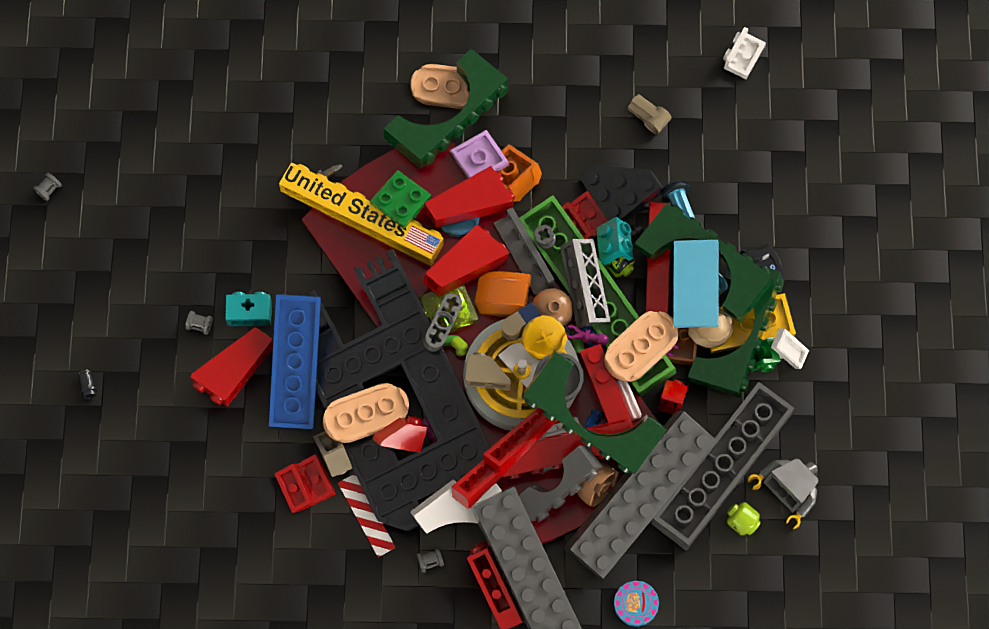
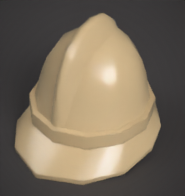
M719 309V327L689 328L688 335L698 345L706 348L718 347L725 343L732 335L734 322L729 314Z

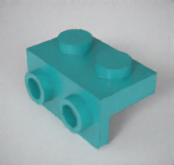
M614 217L596 228L599 261L602 264L607 265L621 256L628 261L633 259L631 228L628 223L623 222L618 217Z

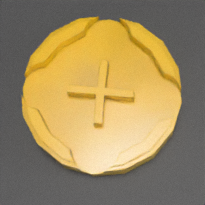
M544 315L535 317L528 322L522 334L524 348L529 355L539 360L551 354L554 349L561 353L567 340L565 328L560 321L554 317Z

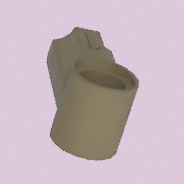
M639 94L632 99L627 109L641 119L647 129L654 134H659L672 119L666 109L654 106Z

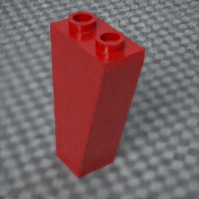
M489 166L425 202V212L434 226L439 228L507 211L513 207L515 196L510 188L506 189L502 183L504 180L499 171H494L492 166Z
M476 225L425 273L423 284L440 297L504 265L507 262L510 251L507 250L503 243L496 241L486 229Z
M253 328L193 372L190 376L193 382L192 386L201 393L205 391L210 394V399L216 404H224L228 407L273 349V339L258 328Z
M486 541L474 545L470 550L471 553L468 555L467 560L500 629H510L523 623V616L489 545L486 544Z

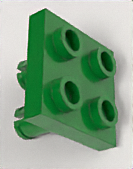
M397 170L372 198L370 203L405 229L412 220L416 219L417 214L425 206V202L431 199V194Z

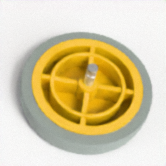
M503 319L484 329L473 341L464 362L463 380L466 393L475 410L492 425L511 431L536 409L525 402L526 398L523 396V392L526 390V387L520 381L530 376V366L525 360H519L513 367L512 372L498 356L512 344L522 343L523 346L522 339H519L522 337L523 332L513 341L506 340L503 337L502 323L505 320ZM567 338L562 352L573 356L578 361L574 347ZM479 352L490 356L511 380L510 390L466 387L468 354L473 355V353ZM575 397L571 401L566 403L568 409L573 403Z

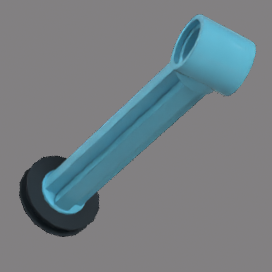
M677 180L665 185L660 191L661 199L665 202H671L672 206L677 205L684 211L683 214L689 219L694 217L686 197L692 189L689 186V181ZM719 274V295L727 290L728 285L726 279Z

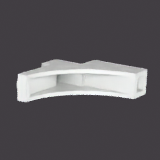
M455 480L450 481L410 512L426 533L451 523L471 522L478 524L472 509L468 510L452 497L451 486L456 483ZM495 483L476 503L502 490Z

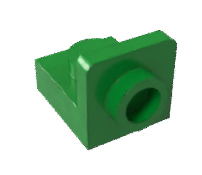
M774 337L763 340L760 352H756L759 362L756 363L753 371L761 370V373L772 371L774 366L781 362L779 354L771 348Z

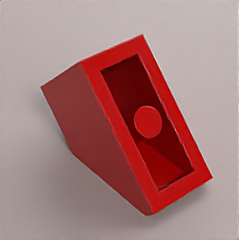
M667 380L658 410L672 415L675 411H680L688 386H685L679 380Z
M408 416V419L399 417L374 434L373 440L380 446L420 453L428 427L421 423V419Z

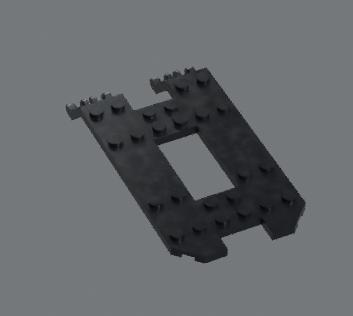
M391 249L386 254L393 267L386 270L381 256H378L375 259L382 271L381 273L377 272L372 260L367 262L370 271L374 275L369 279H366L361 266L354 268L357 278L370 299L382 326L344 344L334 322L321 302L316 391L325 410H327V407L333 401L365 390L364 384L400 366L403 367L438 442L422 449L420 453L416 452L400 461L393 448L380 446L373 440V435L342 444L377 521L409 532L420 526L410 513L420 505L419 502L436 493L450 481L455 480L457 482L483 460V454L491 446L443 347L435 352L425 348L423 339L431 323L394 250ZM315 289L308 293L309 296L319 297ZM436 333L434 334L431 340L432 344H435L437 342L436 340L438 337Z

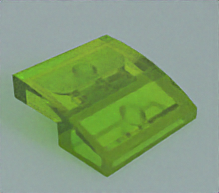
M464 285L440 297L433 291L419 297L430 323L443 298L450 293L456 294L461 298L462 307L449 333L454 332L459 327L474 324L479 320ZM450 301L446 312L450 313L454 306L453 301ZM445 318L437 319L439 326H448V321Z

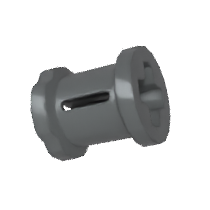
M47 172L45 179L38 186L33 187L34 191L46 201L50 199V194L57 187L60 188L62 186L53 175Z
M548 225L537 227L534 236L539 247L542 249L552 248L556 242L552 228ZM548 234L549 238H545L543 241L541 236Z
M190 311L186 321V330L194 329L208 335L213 317H204L195 314L194 311Z
M438 547L434 548V551L422 555L420 553L416 554L422 573L426 572V569L438 565L440 567L444 566Z

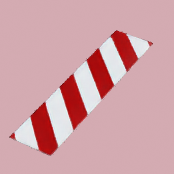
M356 474L340 481L338 485L377 556L380 557L395 549L396 547L383 523L377 521Z

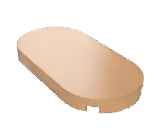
M427 64L418 71L416 70L412 75L411 91L419 102L426 105L463 109L469 98V90L465 81L457 73V67Z
M649 311L640 316L609 345L604 357L608 372L616 379L626 382L641 378L677 342L678 328H674V319L661 311Z
M388 383L379 384L330 403L323 417V426L326 433L332 439L342 443L353 442L379 432L399 417L406 418L409 400L405 392L399 387L397 388Z

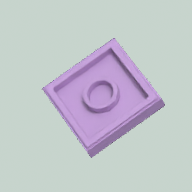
M487 130L450 150V154L467 179L489 166H492L494 171H500L509 166L508 160Z

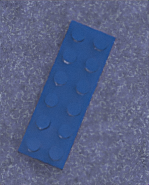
M276 294L269 427L314 428L321 297Z

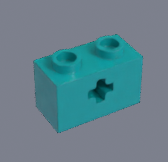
M234 292L232 295H226V322L228 326H271L272 300L270 294L255 292L254 294L245 295L243 292Z

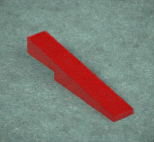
M650 202L648 226L666 203ZM670 249L662 253L655 261L647 257L646 312L661 311L668 314Z
M538 407L483 454V460L451 486L452 497L469 510L558 420L551 421L543 415L545 411Z

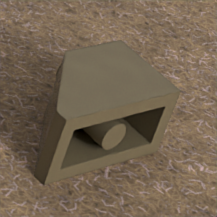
M479 352L473 353V355L468 354L466 387L510 390L511 380L490 356Z
M326 431L313 436L332 477L342 475L347 470L352 469V465L341 442L332 439Z

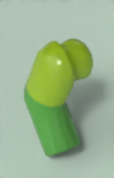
M457 335L447 336L442 346H452L456 349L457 356H465L468 348L467 343Z

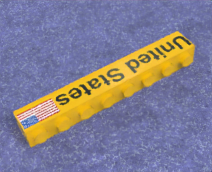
M291 162L279 183L281 192L430 266L433 265L444 245L442 235L436 230L430 229L429 231L415 220H412L403 229L373 207L370 201L361 193H352L341 183L336 182L334 184L328 181L326 176L320 173L314 174L302 164L296 165Z

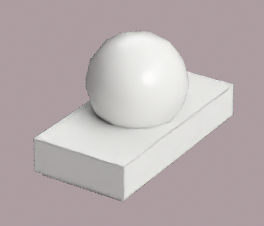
M779 328L771 346L779 354L780 359H785L795 369L802 368L809 352L794 336L782 328Z

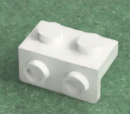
M744 27L741 33L737 32L733 40L734 47L732 50L728 48L723 58L726 61L724 69L744 79H747L766 44L747 34L748 28Z

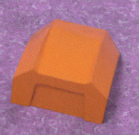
M508 144L501 152L508 160L509 166L500 170L499 173L504 180L502 183L506 189L510 188L515 196L514 202L521 201V198L539 183L542 172L538 163Z
M487 272L479 277L474 303L480 314L507 318L527 306L532 276L531 274L514 272Z

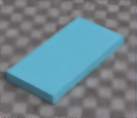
M718 240L674 241V328L719 327Z

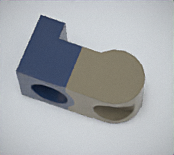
M532 302L503 321L502 335L506 340H516L528 322L535 317L541 316Z

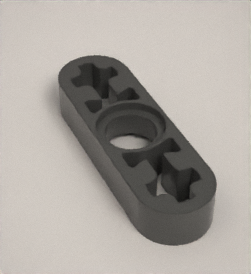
M450 293L443 298L423 339V344L427 350L432 352L438 351L444 344L462 307V300L458 295ZM450 301H453L454 306L450 313L446 312ZM445 318L448 321V326H439L437 319ZM436 332L440 333L436 340L437 342L432 344L431 340Z

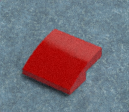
M588 191L573 202H567L562 206L584 239L595 238L597 236L596 228L608 222Z
M317 454L298 464L293 463L275 473L292 513L311 507L336 494Z

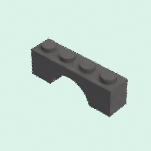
M587 445L578 446L562 459L564 466L563 479L554 490H546L536 485L528 487L519 495L530 521L537 520L540 522L549 516V510L553 507L556 509L565 503L564 498L569 494L574 495L581 490L580 484L585 480L589 482L598 476L597 471L603 466Z

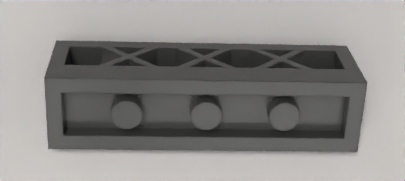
M513 207L508 209L507 216L494 222L493 226L503 244L507 247V250L510 251L509 254L520 273L531 274L532 284L530 291L535 297L545 289L554 288V278Z
M572 239L561 245L560 248L570 297L573 303L576 327L578 329H585L593 324H608L611 321L594 240ZM581 245H587L588 256L582 252ZM587 265L592 269V277L586 273L585 267ZM591 286L597 291L596 298L590 292ZM595 307L601 311L602 318L595 317Z

